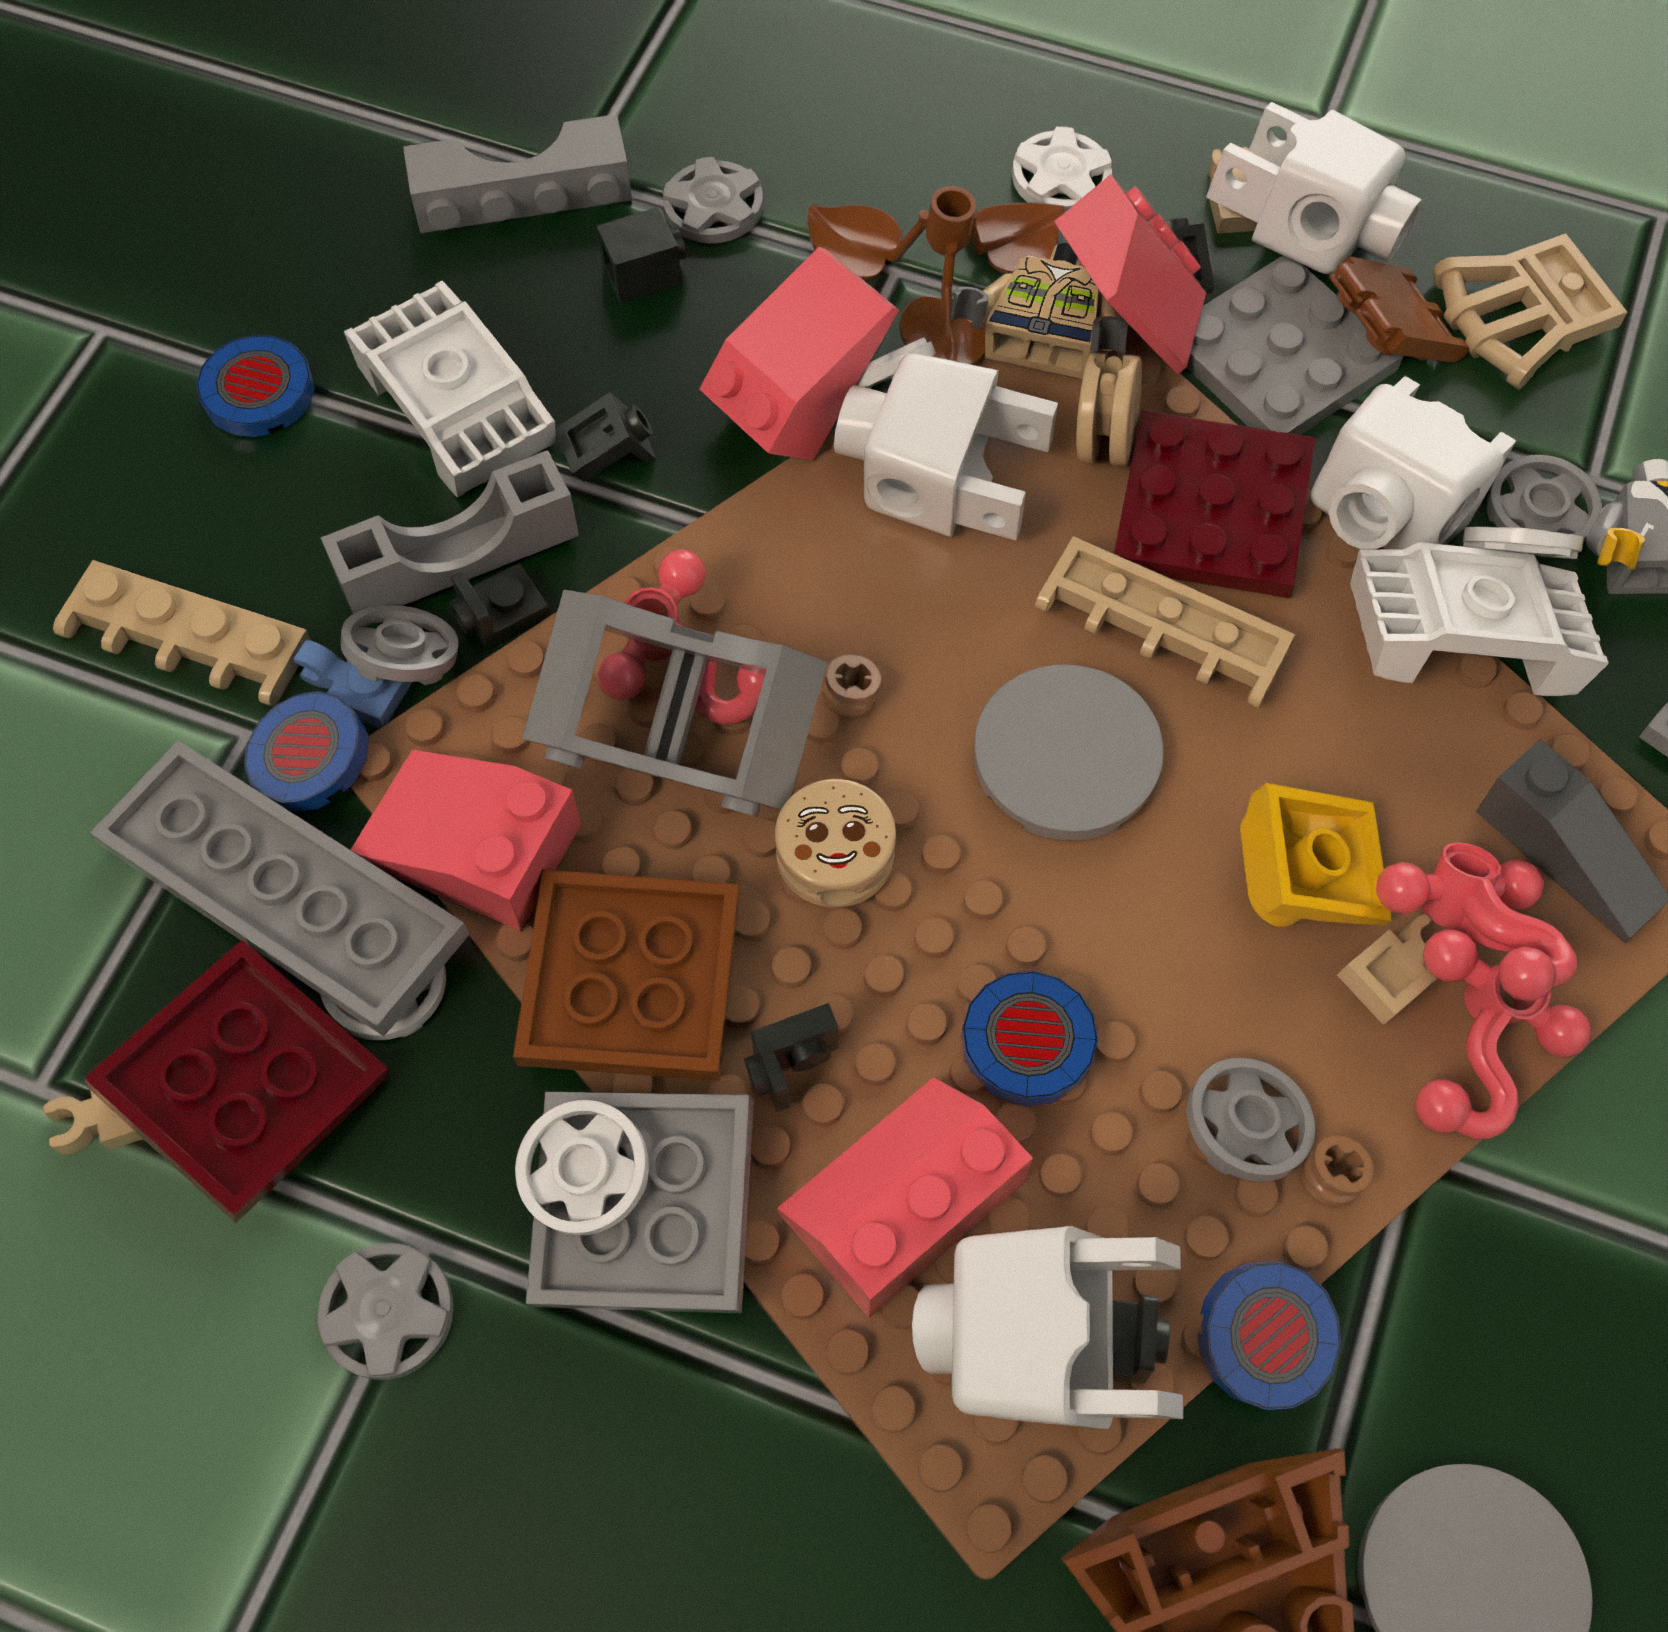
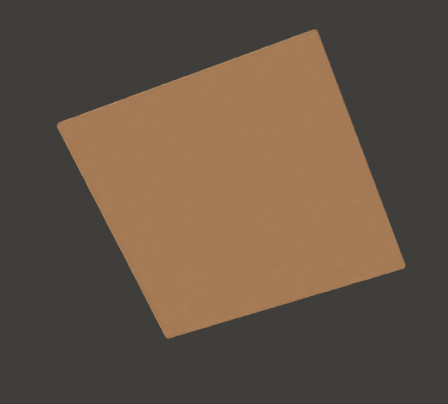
M1128 327L1125 355L1138 356L1142 364L1138 425L1141 410L1237 425L1180 373L1177 375L1145 341ZM1101 349L1097 351V353H1107L1108 357L1118 356V352L1115 350L1104 351ZM984 355L976 366L998 370V387L1058 403L1053 440L1048 452L990 437L983 454L986 466L993 475V483L1026 492L1022 524L1016 540L959 524L956 525L952 537H948L868 508L864 500V461L835 453L834 437L836 428H834L827 435L813 461L790 457L586 592L602 595L624 603L633 592L641 588L653 587L659 589L661 584L658 580V568L661 560L671 551L678 549L690 550L702 559L706 567V578L703 586L694 595L681 598L678 603L677 611L682 626L714 635L715 631H720L754 640L784 645L828 662L827 667L834 659L849 654L863 656L876 665L881 675L876 703L870 712L858 717L841 716L830 710L825 704L822 690L827 672L826 667L791 794L792 796L801 788L817 781L844 779L870 788L884 800L892 813L896 827L895 859L889 878L872 897L852 906L830 908L815 905L795 894L785 883L777 865L775 827L781 811L779 809L761 805L758 817L721 807L724 795L587 757L584 758L582 769L544 758L547 746L522 739L557 612L368 736L367 760L358 778L350 788L372 815L412 750L512 765L573 790L581 826L556 871L739 884L740 899L720 1081L574 1071L592 1093L750 1095L754 1100L743 1284L973 1574L979 1579L990 1580L1170 1419L1113 1417L1110 1428L1106 1430L976 1416L961 1412L952 1399V1374H930L922 1369L914 1349L912 1320L918 1293L924 1285L954 1283V1253L957 1244L962 1239L976 1235L1073 1226L1104 1238L1156 1237L1180 1246L1181 1270H1112L1113 1300L1139 1303L1143 1295L1157 1296L1159 1299L1158 1318L1169 1319L1170 1324L1169 1349L1166 1363H1155L1154 1372L1145 1384L1113 1380V1390H1159L1183 1395L1184 1408L1213 1382L1199 1353L1198 1333L1202 1334L1201 1324L1204 1315L1200 1314L1204 1298L1223 1274L1246 1262L1276 1261L1307 1271L1321 1285L1483 1140L1472 1139L1456 1131L1452 1133H1438L1428 1129L1418 1119L1415 1109L1417 1093L1426 1083L1435 1079H1447L1460 1084L1468 1093L1472 1106L1471 1109L1474 1111L1484 1112L1489 1108L1490 1095L1475 1074L1466 1054L1467 1034L1474 1021L1464 1003L1466 982L1463 980L1446 982L1436 978L1433 983L1383 1025L1337 976L1346 965L1389 929L1398 937L1400 932L1411 921L1424 914L1422 908L1406 915L1391 912L1392 921L1384 926L1301 919L1288 927H1276L1264 921L1255 912L1248 897L1240 834L1241 821L1246 814L1251 793L1265 783L1374 802L1384 869L1398 862L1415 864L1426 874H1432L1443 848L1448 844L1456 842L1468 843L1486 850L1498 860L1499 864L1512 859L1524 860L1533 864L1539 869L1544 881L1542 896L1532 907L1514 911L1551 924L1562 933L1575 951L1578 958L1577 972L1567 983L1553 986L1548 1005L1551 1007L1554 1005H1568L1580 1009L1590 1022L1592 1030L1590 1043L1668 974V903L1631 939L1624 943L1481 817L1476 810L1497 778L1541 739L1592 782L1668 893V809L1543 697L1534 695L1532 688L1497 656L1433 650L1413 683L1393 681L1375 676L1369 652L1367 651L1365 636L1361 628L1360 617L1356 609L1354 594L1350 586L1360 549L1347 544L1337 535L1330 523L1329 514L1320 510L1312 503L1310 497L1311 490L1309 488L1295 582L1290 598L1172 579L1296 634L1259 708L1247 703L1251 686L1217 671L1213 674L1208 685L1196 680L1202 664L1162 646H1159L1151 660L1141 656L1140 651L1145 641L1144 638L1106 621L1103 622L1096 635L1084 630L1090 614L1055 599L1047 612L1035 608V603L1041 589L1073 536L1114 554L1132 456L1129 464L1126 466L1111 465L1109 455L1110 436L1103 435L1096 463H1083L1079 461L1076 450V430L1082 379L986 359ZM604 631L575 736L644 755L671 656L655 661L646 659L643 665L646 669L647 679L643 690L635 698L625 701L611 699L602 692L598 684L597 674L600 664L609 655L622 652L628 639L627 637ZM717 663L715 693L720 699L731 700L740 692L736 680L739 669ZM1062 664L1079 665L1108 673L1123 681L1137 692L1147 703L1159 724L1163 740L1164 757L1155 791L1146 804L1129 820L1122 823L1119 829L1097 838L1077 841L1056 840L1035 835L1024 830L1025 825L1006 814L995 804L992 798H987L980 786L973 758L975 733L980 715L990 698L1004 684L1020 674L1039 667ZM841 682V687H843L846 690L852 686H856L862 689V685L858 682H855L853 685L850 686L845 685L843 682ZM695 707L679 765L736 780L754 713L750 718L738 724L722 725L709 721ZM436 895L451 915L464 922L470 933L468 937L522 1003L537 904L522 931H519ZM1431 920L1421 930V937L1426 943L1434 933L1443 929H1452L1440 926ZM1475 942L1479 955L1478 958L1490 966L1500 964L1501 960L1509 953L1491 949ZM1036 971L1058 977L1082 995L1094 1014L1098 1042L1090 1071L1080 1084L1067 1092L1066 1096L1051 1104L1022 1106L998 1099L985 1089V1084L978 1080L975 1073H971L964 1061L961 1033L969 1003L986 984L1007 973ZM1500 983V995L1503 1001L1512 1008L1514 998L1503 990ZM829 1003L839 1026L838 1049L830 1052L831 1056L827 1061L812 1069L795 1072L791 1067L782 1070L789 1089L790 1107L776 1112L769 1093L760 1097L756 1095L746 1069L744 1058L754 1055L751 1031ZM1524 1021L1506 1025L1497 1041L1499 1059L1517 1087L1519 1107L1577 1056L1560 1058L1547 1053L1538 1044L1535 1028ZM1230 1058L1256 1059L1278 1068L1298 1085L1311 1106L1315 1120V1138L1309 1154L1326 1137L1334 1135L1349 1137L1357 1141L1368 1152L1373 1162L1374 1175L1371 1184L1349 1205L1335 1207L1316 1200L1307 1191L1302 1180L1301 1168L1303 1162L1292 1173L1273 1181L1255 1182L1244 1180L1231 1174H1222L1207 1162V1157L1196 1144L1190 1132L1187 1113H1185L1190 1091L1203 1072L1213 1064ZM1227 1075L1212 1081L1207 1085L1206 1089L1225 1092ZM934 1077L983 1104L1033 1157L1026 1182L881 1309L868 1318L780 1216L777 1208ZM1260 1079L1263 1090L1268 1096L1284 1097L1273 1086ZM1208 1127L1211 1135L1215 1138L1214 1131ZM1299 1127L1285 1133V1138L1293 1152H1295L1298 1145ZM1246 1158L1244 1160L1252 1164H1258L1255 1160L1251 1158ZM1343 1164L1336 1167L1327 1165V1169L1333 1177L1337 1175L1347 1177L1349 1175L1348 1169Z

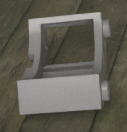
M563 590L522 739L547 746L544 758L582 769L584 758L587 757L724 795L721 807L758 817L761 805L781 810L791 797L828 662L784 645L754 640L720 631H715L714 635L679 626L676 625V620L646 611L602 595ZM604 631L672 651L644 755L575 736ZM708 661L765 675L736 780L679 765Z

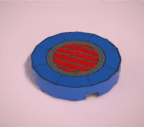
M263 335L234 339L215 350L202 365L196 382L199 401L215 426L233 435L248 437L270 434L269 428L277 427L280 424H283V427L286 428L295 423L310 406L315 390L308 361L294 344L279 337Z
M320 691L296 694L275 705L257 723L247 742L244 767L250 785L288 811L317 810L330 803L327 797L335 794L339 789L345 792L356 781L367 760L369 737L365 725L360 721L358 714L339 696Z
M1036 971L1007 973L986 984L969 1003L962 1027L961 1040L964 1061L971 1073H975L978 1080L985 1084L986 1090L998 1099L1022 1106L1051 1104L1066 1096L1067 1092L1082 1082L1090 1071L1098 1036L1094 1014L1078 991L1058 977Z
M1246 1262L1223 1274L1206 1294L1200 1312L1204 1317L1201 1324L1202 1334L1198 1333L1199 1353L1211 1379L1231 1398L1265 1410L1295 1408L1316 1396L1333 1375L1341 1348L1339 1316L1327 1291L1307 1271L1283 1262Z

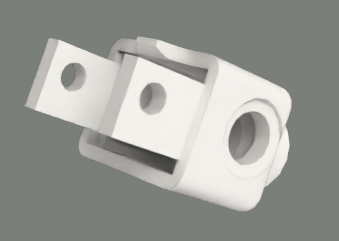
M1273 102L1263 112L1249 151L1233 143H1230L1223 150L1206 198L1256 222L1257 226L1252 236V242L1327 275L1334 273L1337 270V266L1343 263L1348 256H1351L1358 247L1389 262L1405 240L1422 205V199L1394 186L1406 159L1405 150L1399 144L1333 109L1323 118L1310 121ZM1273 126L1283 128L1287 134V140L1282 141L1276 138L1273 133ZM1233 168H1239L1245 173L1246 182H1240L1234 177Z
M910 353L900 360L887 393L854 384L849 388L837 421L834 451L835 453L864 461V500L868 508L948 537H952L956 525L959 524L1016 540L1022 524L1026 492L993 483V475L986 466L983 454L990 437L1048 452L1053 440L1058 403L998 387V370L918 353Z
M1404 376L1394 387L1388 384L1377 386L1344 424L1326 463L1316 479L1310 497L1312 503L1317 508L1329 514L1330 523L1337 535L1347 544L1356 548L1378 549L1383 547L1384 549H1405L1418 542L1446 545L1470 523L1516 440L1500 432L1491 443L1487 442L1469 429L1462 414L1439 401L1427 402L1413 398L1420 384Z
M1073 1226L966 1237L957 1244L955 1249L954 1283L927 1284L918 1293L912 1320L913 1344L916 1357L922 1369L930 1374H952L953 1403L961 1412L969 1415L1106 1430L1110 1428L1113 1417L1183 1419V1395L1159 1390H1113L1112 1270H1181L1180 1246L1156 1237L1104 1238Z

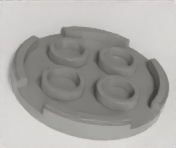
M1066 664L1039 667L1020 674L1004 684L990 698L980 715L975 733L973 755L976 775L987 798H992L995 804L1006 814L1025 825L1024 830L1045 838L1066 841L1097 838L1118 830L1122 823L1134 816L1146 804L1148 799L1152 797L1157 786L1164 757L1163 740L1159 724L1147 703L1137 692L1123 681L1103 671L1085 666Z
M1450 1464L1425 1470L1394 1488L1383 1498L1368 1520L1359 1547L1357 1580L1359 1595H1363L1366 1611L1375 1632H1589L1593 1605L1592 1586L1587 1563L1578 1540L1554 1506L1538 1491L1514 1476L1481 1465Z

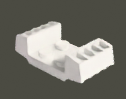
M443 281L436 283L435 287L421 294L413 295V298L398 306H392L390 310L379 316H373L369 318V321L344 331L357 366L378 395L386 391L389 392L429 445L438 475L457 498L481 483L487 482L492 471L531 457L539 451L556 444L555 421L532 391L525 375L466 301L461 302Z
M1418 542L1405 549H1360L1358 552L1350 586L1354 594L1356 609L1360 617L1361 628L1365 636L1367 651L1369 652L1375 676L1393 681L1413 683L1433 650L1518 658L1523 660L1534 695L1564 696L1577 695L1608 665L1607 657L1603 655L1599 643V635H1596L1592 624V615L1588 613L1585 604L1586 598L1581 593L1578 585L1576 572L1539 564L1534 554Z

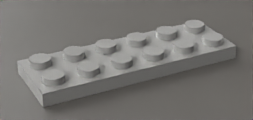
M177 741L89 832L101 847L238 939H243L254 950L382 1036L387 1034L470 935L464 922L180 741Z

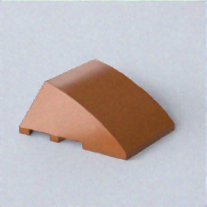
M1336 1448L1244 1464L1112 1516L1060 1559L1115 1632H1354L1353 1604L1347 1601L1344 1549L1350 1547L1349 1527L1343 1523L1340 1476H1346L1344 1450Z

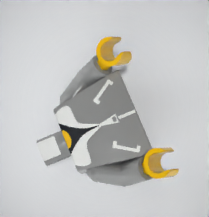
M1651 459L1642 462L1633 469L1634 481L1624 485L1615 502L1609 503L1601 509L1586 537L1587 548L1599 557L1597 564L1607 566L1608 594H1668V462L1663 459Z

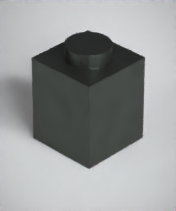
M659 207L597 225L602 264L620 303L682 284L679 261L686 259L684 241L677 226L669 228Z

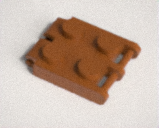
M1348 256L1343 263L1337 266V270L1330 274L1329 278L1339 290L1337 296L1340 302L1348 310L1356 314L1367 330L1366 337L1368 341L1379 352L1385 355L1397 354L1415 357L1419 360L1430 359L1449 363L1458 362L1468 354L1469 347L1461 338L1453 337L1442 322L1443 312L1436 303L1427 302L1416 287L1417 277L1410 268Z

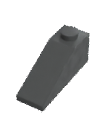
M1541 739L1497 778L1476 810L1481 817L1624 943L1631 939L1668 903L1667 891L1592 782Z

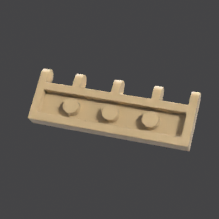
M1074 536L1041 589L1035 603V608L1047 612L1054 600L1057 599L1090 614L1084 630L1095 635L1098 633L1103 622L1106 621L1145 639L1140 655L1150 660L1155 655L1159 646H1162L1202 664L1196 680L1208 685L1213 674L1217 671L1251 686L1247 703L1256 708L1260 707L1296 635Z
M92 560L57 615L53 625L54 633L65 638L73 637L81 624L105 631L101 647L104 651L113 654H119L128 640L159 649L155 657V666L167 672H172L182 657L211 666L213 669L210 673L209 683L212 687L226 690L230 686L235 675L262 683L258 695L259 702L272 707L279 702L299 666L294 662V657L305 640L311 641L306 629Z

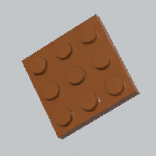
M542 870L513 1054L516 1065L720 1081L740 899L739 884Z

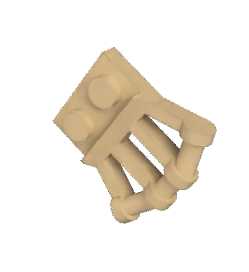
M1566 233L1507 255L1446 258L1438 262L1433 268L1435 284L1443 291L1446 304L1444 318L1453 330L1460 329L1466 337L1465 343L1469 347V353L1473 358L1482 357L1508 375L1506 382L1518 390L1531 379L1536 370L1557 350L1562 349L1567 352L1572 344L1620 327L1627 314L1626 309ZM1505 281L1467 295L1465 282ZM1522 301L1527 308L1488 324H1485L1480 318L1481 315ZM1543 329L1546 333L1524 356H1521L1504 344L1507 341Z

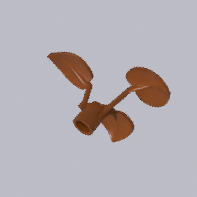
M946 186L938 189L933 194L929 211L921 210L919 212L918 222L902 241L900 227L890 214L881 209L865 205L826 207L810 204L808 208V231L814 250L818 247L828 250L861 279L868 281L876 279L881 275L885 266V260L891 262L899 261L921 233L926 230V239L931 248L938 254L945 255L941 299L933 296H922L911 301L903 310L900 318L899 331L904 345H907L925 337L927 343L932 342L936 354L932 357L976 365L985 355L986 321L983 322L981 330H977L971 327V322L967 319L959 318L954 321L949 319L953 302L952 283L956 254L965 248L970 240L974 254L983 255L986 253L990 266L1004 274L1013 273L1020 259L1026 256L1050 260L1052 251L1057 245L1059 228L1054 221L1064 213V206L1043 203H1012L994 205L976 212V201L970 192L961 187Z

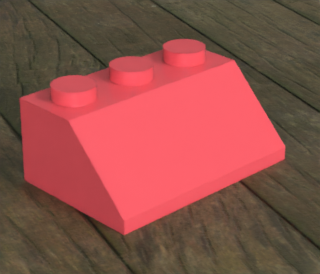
M1110 174L1054 222L1106 301L1178 375L1187 368L1206 296L1205 290L1193 275L1202 267L1182 241H1179L1162 216L1155 212L1141 191L1134 186L1126 192Z
M933 1077L777 1208V1212L865 1315L870 1318L1026 1182L1033 1157L983 1104Z

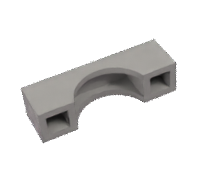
M617 114L564 122L559 136L548 149L537 156L518 162L501 163L482 159L470 153L457 138L403 146L410 195L420 233L632 200L627 159Z
M548 450L492 471L489 482L480 497L467 509L443 522L424 527H401L387 522L378 515L320 538L351 611L354 614L362 609L373 606H403L453 586L451 576L461 571L469 580L579 536L571 494Z

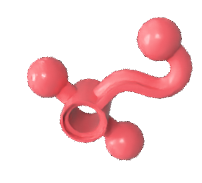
M686 549L671 551L661 560L658 568V580L661 584L659 589L653 587L641 588L633 592L624 603L676 620V625L682 626L679 620L677 605L681 598L694 595L703 586L706 578V567L702 559L693 551ZM627 638L628 642L622 652L609 655L600 664L597 677L602 692L611 699L621 701L635 698L643 690L647 679L646 669L643 665L646 659L651 661L663 660L671 656L672 651ZM708 661L695 706L697 711L709 721L722 725L738 724L750 718L755 712L765 675L739 669L736 676L737 687L740 690L739 694L731 700H723L715 693L717 663Z
M1456 842L1448 844L1443 848L1432 874H1426L1415 864L1398 862L1387 866L1378 876L1376 893L1380 903L1390 912L1406 915L1422 908L1423 913L1427 914L1432 921L1440 926L1452 930H1460L1480 945L1509 952L1500 962L1498 977L1503 990L1514 999L1530 1002L1542 998L1553 986L1567 983L1577 972V955L1562 933L1551 924L1514 911L1532 907L1542 896L1543 878L1539 869L1528 861L1512 859L1499 864L1498 860L1486 850L1468 843Z
M1443 929L1434 933L1425 943L1422 956L1426 969L1435 978L1446 982H1458L1461 980L1466 982L1464 1003L1469 1014L1474 1018L1467 1034L1466 1054L1475 1074L1490 1095V1105L1486 1111L1476 1112L1471 1109L1469 1095L1460 1084L1447 1079H1435L1426 1083L1417 1093L1415 1109L1418 1119L1425 1127L1438 1133H1452L1456 1131L1472 1139H1491L1504 1133L1515 1121L1519 1108L1517 1087L1497 1054V1041L1506 1025L1521 1021L1526 1022L1535 1028L1538 1044L1547 1053L1560 1058H1571L1580 1054L1589 1045L1592 1030L1589 1019L1580 1009L1568 1005L1549 1006L1551 990L1544 997L1530 1002L1514 999L1512 1008L1509 1007L1500 995V980L1498 977L1500 964L1490 966L1479 959L1476 944L1466 933Z

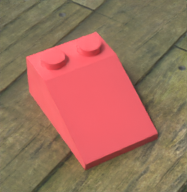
M818 247L726 338L699 390L768 453L813 461L840 414L849 388L853 384L857 385L898 314L899 309L828 250Z
M412 750L352 846L351 851L392 877L522 931L538 902L542 870L556 871L578 832L581 821L573 790L512 765Z

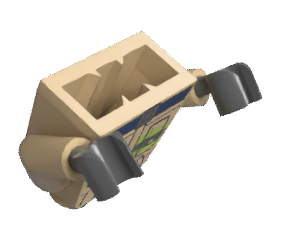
M1069 243L1057 244L1052 251L1050 260L1034 256L1021 258L1013 273L1004 274L983 291L967 286L958 287L955 290L949 319L953 321L959 318L967 319L971 322V327L977 330H981L983 322L986 321V359L1083 379L1086 362L1090 354L1097 353L1098 350L1102 349L1104 351L1115 350L1118 352V356L1125 355L1128 323L1121 319L1118 312L1106 301Z

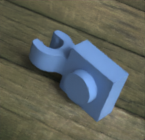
M305 640L293 659L296 664L304 667L300 673L301 679L317 687L329 689L327 693L339 696L358 714L361 722L378 729L389 723L413 683L386 679L376 682L359 675L357 668L348 660L347 662L341 660L326 647L310 640Z

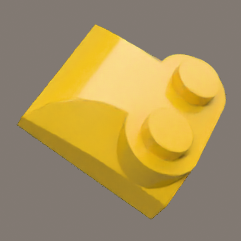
M1265 783L1251 793L1246 814L1241 821L1240 834L1248 897L1253 909L1264 921L1276 927H1288L1301 919L1382 926L1392 921L1391 912L1380 903L1376 893L1377 879L1383 872L1384 867L1374 802Z

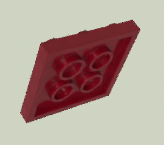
M1141 410L1114 554L1167 578L1290 598L1295 582L1316 438Z
M242 939L85 1076L84 1080L89 1090L233 1222L237 1223L388 1078V1067Z

